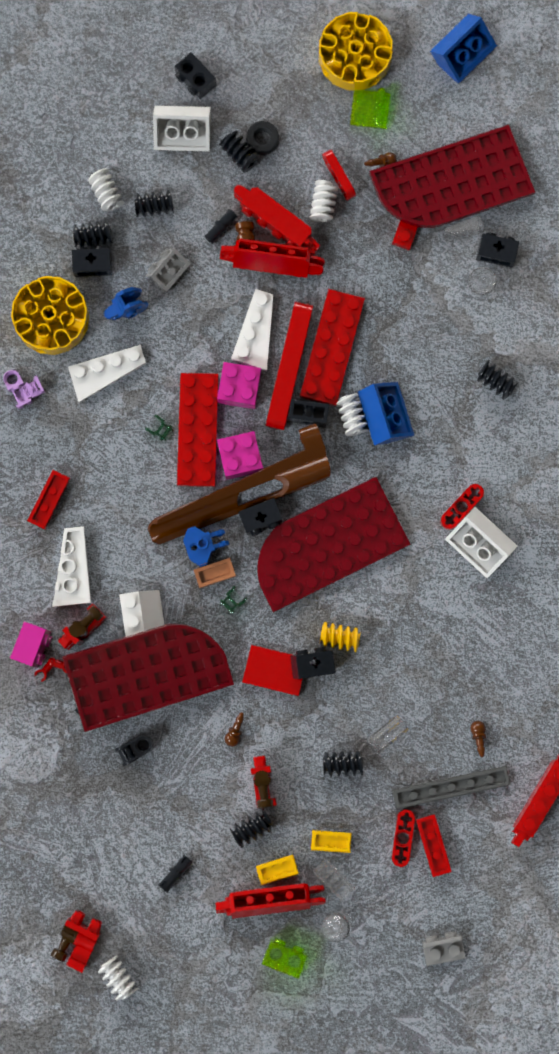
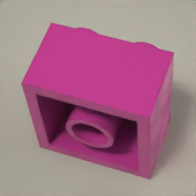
M223 362L217 397L218 403L255 409L261 379V368Z
M254 431L217 440L226 480L251 475L263 469Z
M24 621L10 659L38 668L44 662L45 654L43 653L45 648L49 647L52 641L51 632Z

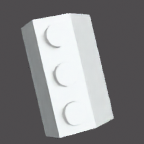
M155 106L153 112L154 150L210 151L211 107Z
M476 507L445 539L486 578L517 547L508 536Z
M159 590L119 594L126 637L165 625Z

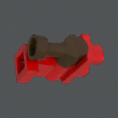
M91 604L87 608L89 614L81 621L72 622L70 627L66 626L62 630L65 634L58 642L65 649L70 650L74 645L81 646L84 643L82 639L87 638L108 619L95 604Z
M265 756L253 757L254 768H251V775H255L253 781L257 808L277 806L276 798H270L269 784L271 777L268 773H271V766H266Z
M76 910L67 919L62 929V939L59 947L54 948L50 955L59 961L65 962L67 958L65 951L70 943L76 945L66 965L82 973L101 935L102 922L93 918L89 926L82 924L86 914Z

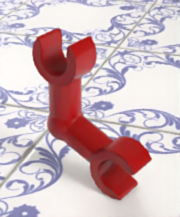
M49 658L44 667L37 670L34 676H37L39 672H43L44 678L41 680L43 682L47 679L48 673L53 667L63 669L65 673L67 672L63 661Z

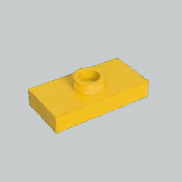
M312 830L311 850L350 853L352 833Z
M293 854L256 866L261 885L299 874Z

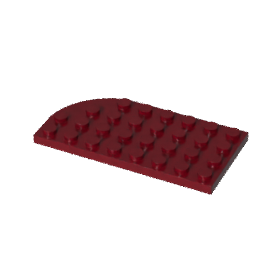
M509 125L369 172L377 196L384 208L398 220L422 228L440 227L535 194L531 179Z
M377 477L282 522L280 526H277L269 534L259 554L257 573L260 587L273 613L411 545Z
M185 624L162 625L62 656L84 732L234 685L227 657L220 645L207 633Z

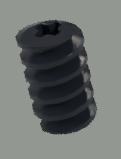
M236 130L224 137L219 146H222V150L227 151V155L232 157V161L237 162L236 165L239 168L242 167V172L246 173L257 164L258 160L255 158L258 153L251 154L253 147L246 149L248 142L241 143L243 136L236 138L238 134Z
M167 190L166 196H164L162 191H159L158 197L155 192H152L151 197L145 192L143 198L137 193L136 199H134L137 218L140 212L146 217L147 211L153 216L155 210L158 215H161L162 209L166 214H169V209L171 208L174 213L172 195L169 190Z
M104 220L103 226L100 225L99 221H96L95 227L89 222L88 228L85 227L84 223H81V229H78L77 225L74 224L73 237L75 248H77V243H79L80 247H84L85 242L91 247L92 241H94L96 246L99 245L100 240L103 244H106L107 239H109L110 243H113L111 225H108L106 220Z
M488 360L478 373L477 381L480 382L484 379V386L491 384L490 391L497 388L496 395L503 393L502 399L504 400L509 397L518 383L513 384L514 377L507 380L508 373L501 375V368L495 371L496 364L489 367L490 360Z
M343 751L340 752L339 757H337L336 752H333L331 758L328 752L324 753V777L326 772L332 777L334 771H336L338 777H340L342 771H344L345 776H348L349 771H352L353 776H356L357 770L363 776V759L359 751L355 752L354 757L351 751H348L346 757Z
M264 808L262 809V816L256 812L255 819L248 816L249 823L241 820V827L235 823V830L233 831L230 828L235 841L241 848L244 847L243 841L247 844L251 843L250 837L255 841L258 840L257 833L263 837L265 836L264 830L269 833L272 832L271 826L273 825Z

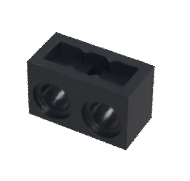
M192 52L175 65V77L180 83L184 82L188 86L187 89L191 95H196L201 99L217 86L216 78ZM187 68L192 69L190 73L184 72ZM199 81H203L205 83L202 86L196 85V83Z

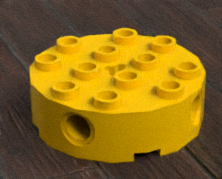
M348 12L335 17L325 26L319 40V64L323 74L333 85L345 90L362 91L375 86L386 76L391 65L393 41L388 28L378 18L372 15L358 14V12Z
M44 276L26 284L19 290L12 304L11 318L16 333L27 347L40 354L57 355L70 351L81 342L88 330L89 312L83 295L74 284L61 277Z

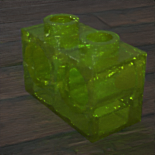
M270 939L262 965L299 979L307 953H304L305 949L294 945L293 948L286 946V942L281 939ZM272 949H279L282 952L281 956L273 958L270 955ZM291 956H298L300 963L293 966L289 963V958Z

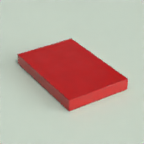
M251 645L242 683L299 696L302 679H293L290 659L292 654Z

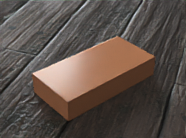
M230 558L194 569L199 588L236 577Z

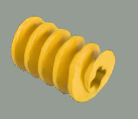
M324 622L320 642L321 640L323 641L324 647L331 642V648H334L338 643L340 650L346 645L347 651L353 646L354 652L357 653L360 634H358L356 627L351 632L350 626H347L343 631L342 625H339L336 630L334 623L328 628L327 622Z

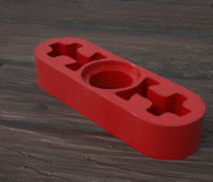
M328 150L323 153V160L345 199L348 201L356 197L355 190L333 151Z
M479 484L470 485L442 515L440 523L444 529H454L484 495L482 486ZM471 489H478L479 497L474 496L471 499V502H473L471 505L470 501L463 496L466 495L468 498L472 494ZM465 502L467 510L465 512L458 511L457 503ZM451 509H453L457 515L461 516L460 518L456 516L452 520V522L454 523L453 525L445 524V517L450 518L453 515Z
M407 809L401 810L396 820L391 860L398 867L406 866L410 859L415 816L413 812ZM405 813H408V816L411 817V821H407L406 826L411 827L410 831L399 829V825L403 827L404 821L400 818ZM402 832L407 833L409 836V840L405 844L399 843L397 839L398 835ZM396 845L408 847L407 851L403 849V856L406 859L402 860L401 863H398V860L395 859V855L400 853V849H396Z

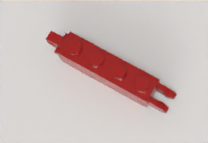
M236 185L233 190L234 198L241 203V211L246 216L255 218L258 225L262 228L267 227L272 231L271 234L275 238L283 239L286 245L308 248L312 256L316 254L320 245L311 237L310 226L258 187L252 188L249 191L241 185Z
M239 239L236 241V246H221L220 259L233 262V268L307 278L308 274L321 275L324 271V258L312 256L311 251L304 247Z
M559 754L555 760L550 762L514 822L512 832L515 833V836L511 843L517 847H520L524 839L528 841L530 837L533 838L559 794Z
M302 883L232 892L229 894L230 897L225 898V901L216 902L215 908L217 914L227 913V916H232V919L311 909V906L325 904L326 899L324 897L310 898L309 894L323 892L324 886H308V884Z

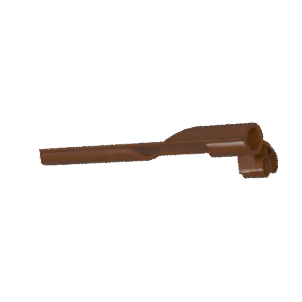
M315 423L298 430L304 450L205 497L154 518L148 526L152 542L160 545L185 535L188 528L195 526L201 529L237 515L239 511L272 498L276 500L327 480L331 475L330 464L317 424ZM274 479L281 481L283 484V488L238 506L237 499L240 492Z

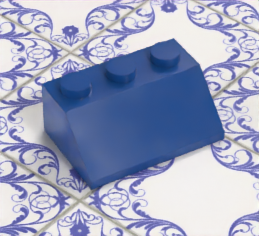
M467 14L430 52L438 66L455 82L460 83L497 45L482 17Z
M398 382L376 383L358 391L374 446L414 436Z

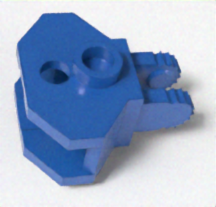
M130 287L118 292L115 298L111 300L113 304L104 311L105 318L112 320L121 317L131 319L148 308V302L136 300L142 293L141 288Z
M195 526L188 528L183 541L190 561L200 567L208 565L212 553L216 552L215 550L229 545L228 540L214 545L212 542V538L223 536L225 530L205 533ZM197 546V549L191 550V547Z

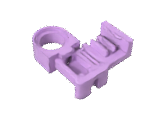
M9 370L4 374L3 381L8 391L13 392L18 403L16 405L18 409L23 408L25 404H31L33 400L30 397L35 398L45 393L37 375L34 376V381L24 384L17 371ZM10 375H16L18 377V380L15 384H9L7 382V379Z

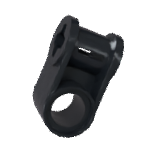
M142 736L117 747L115 751L119 753L124 767L151 752L154 748V742L150 737ZM143 739L149 743L147 750H142L139 746L140 741Z

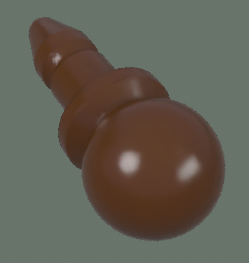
M388 152L385 155H379V158L366 161L364 165L370 167L380 165V167L397 162V157L394 153Z
M243 712L236 717L233 727H230L229 732L225 735V743L230 747H234L240 742V735L242 734L240 728L244 720Z
M475 721L471 724L470 731L473 734V740H476L477 751L480 757H484V739L486 738L484 733L486 727L483 722Z

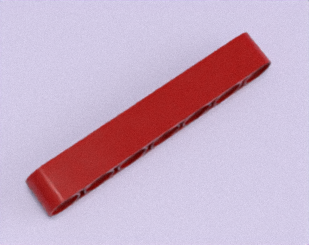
M299 302L294 303L266 420L267 427L280 430L285 429L313 305Z

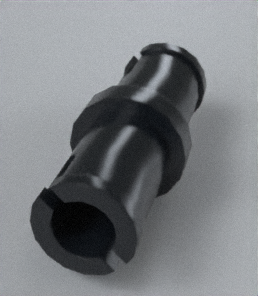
M228 209L219 221L216 220L214 222L215 225L210 231L204 235L206 240L214 244L223 232H227L229 225L238 216L231 209Z
M183 855L178 863L169 869L170 872L158 886L168 893L173 885L183 878L182 875L193 862Z

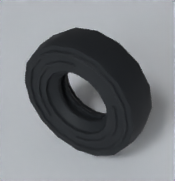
M268 121L255 122L247 131L246 141L248 142V147H253L252 152H257L258 155L270 154L279 144L277 128ZM259 132H266L269 134L270 140L266 144H259L256 141V135Z

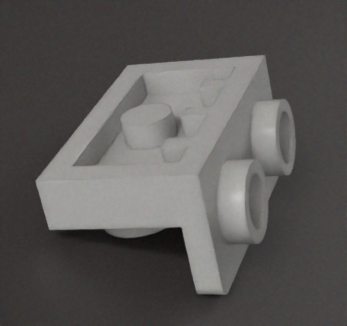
M175 248L165 249L160 254L161 259L157 263H153L147 270L149 273L146 277L152 279L165 292L170 289L191 264Z
M453 931L445 933V937L437 938V935L426 937V941H422L426 965L430 966L465 959L462 935Z

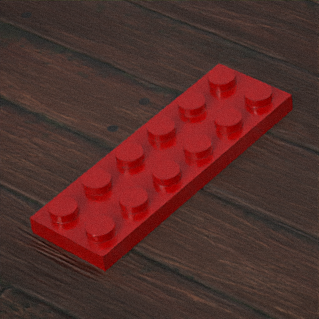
M328 289L300 398L337 406L336 403L338 402L365 298Z
M180 373L177 486L215 487L218 374Z

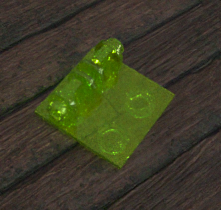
M379 88L377 92L354 90L350 125L387 129L391 93L385 92L386 89Z

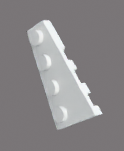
M255 289L231 357L232 361L258 367L262 371L267 372L273 294Z
M141 345L69 366L68 369L79 404L108 385L114 384L120 378L146 365Z
M84 526L64 528L52 607L91 603L85 528Z

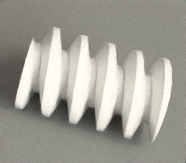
M107 168L96 171L89 177L88 181L92 185V190L95 191L94 194L98 198V203L101 204V209L103 211H112L123 206L124 201H118L121 198V194L115 195L118 188H111L115 185V182L109 181L112 178L111 174L105 175L109 172Z
M317 180L315 181L316 187H314L313 208L310 211L312 215L309 219L315 222H327V220H333V216L329 215V213H334V209L330 208V206H334L336 202L331 199H335L337 195L332 192L338 191V188L329 181Z
M358 393L341 397L336 403L337 407H342L338 412L339 414H344L341 417V421L345 422L343 428L348 429L345 431L346 436H355L368 431V429H363L367 422H361L365 415L358 414L363 408L356 407L361 402L354 400Z
M116 955L101 965L98 973H105L102 979L103 981L110 980L106 986H114L111 994L118 993L115 1000L119 1001L124 1000L139 988L132 989L135 982H127L131 976L129 974L123 976L126 968L119 969L122 962H114L118 957Z

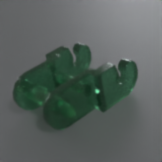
M155 414L154 417L159 419L161 426L154 432L147 427L145 430L154 437L156 435L159 436L161 441H166L165 437L167 434L174 430L171 425L165 424L164 419ZM163 426L166 427L167 429L165 430L163 435H160V430L163 428Z
M235 586L226 593L227 597L224 600H220L219 606L223 605L229 611L228 614H233V610L237 606L240 608L248 599L245 597L243 601L236 603L230 597V594L236 588ZM228 599L235 605L233 608L226 603Z

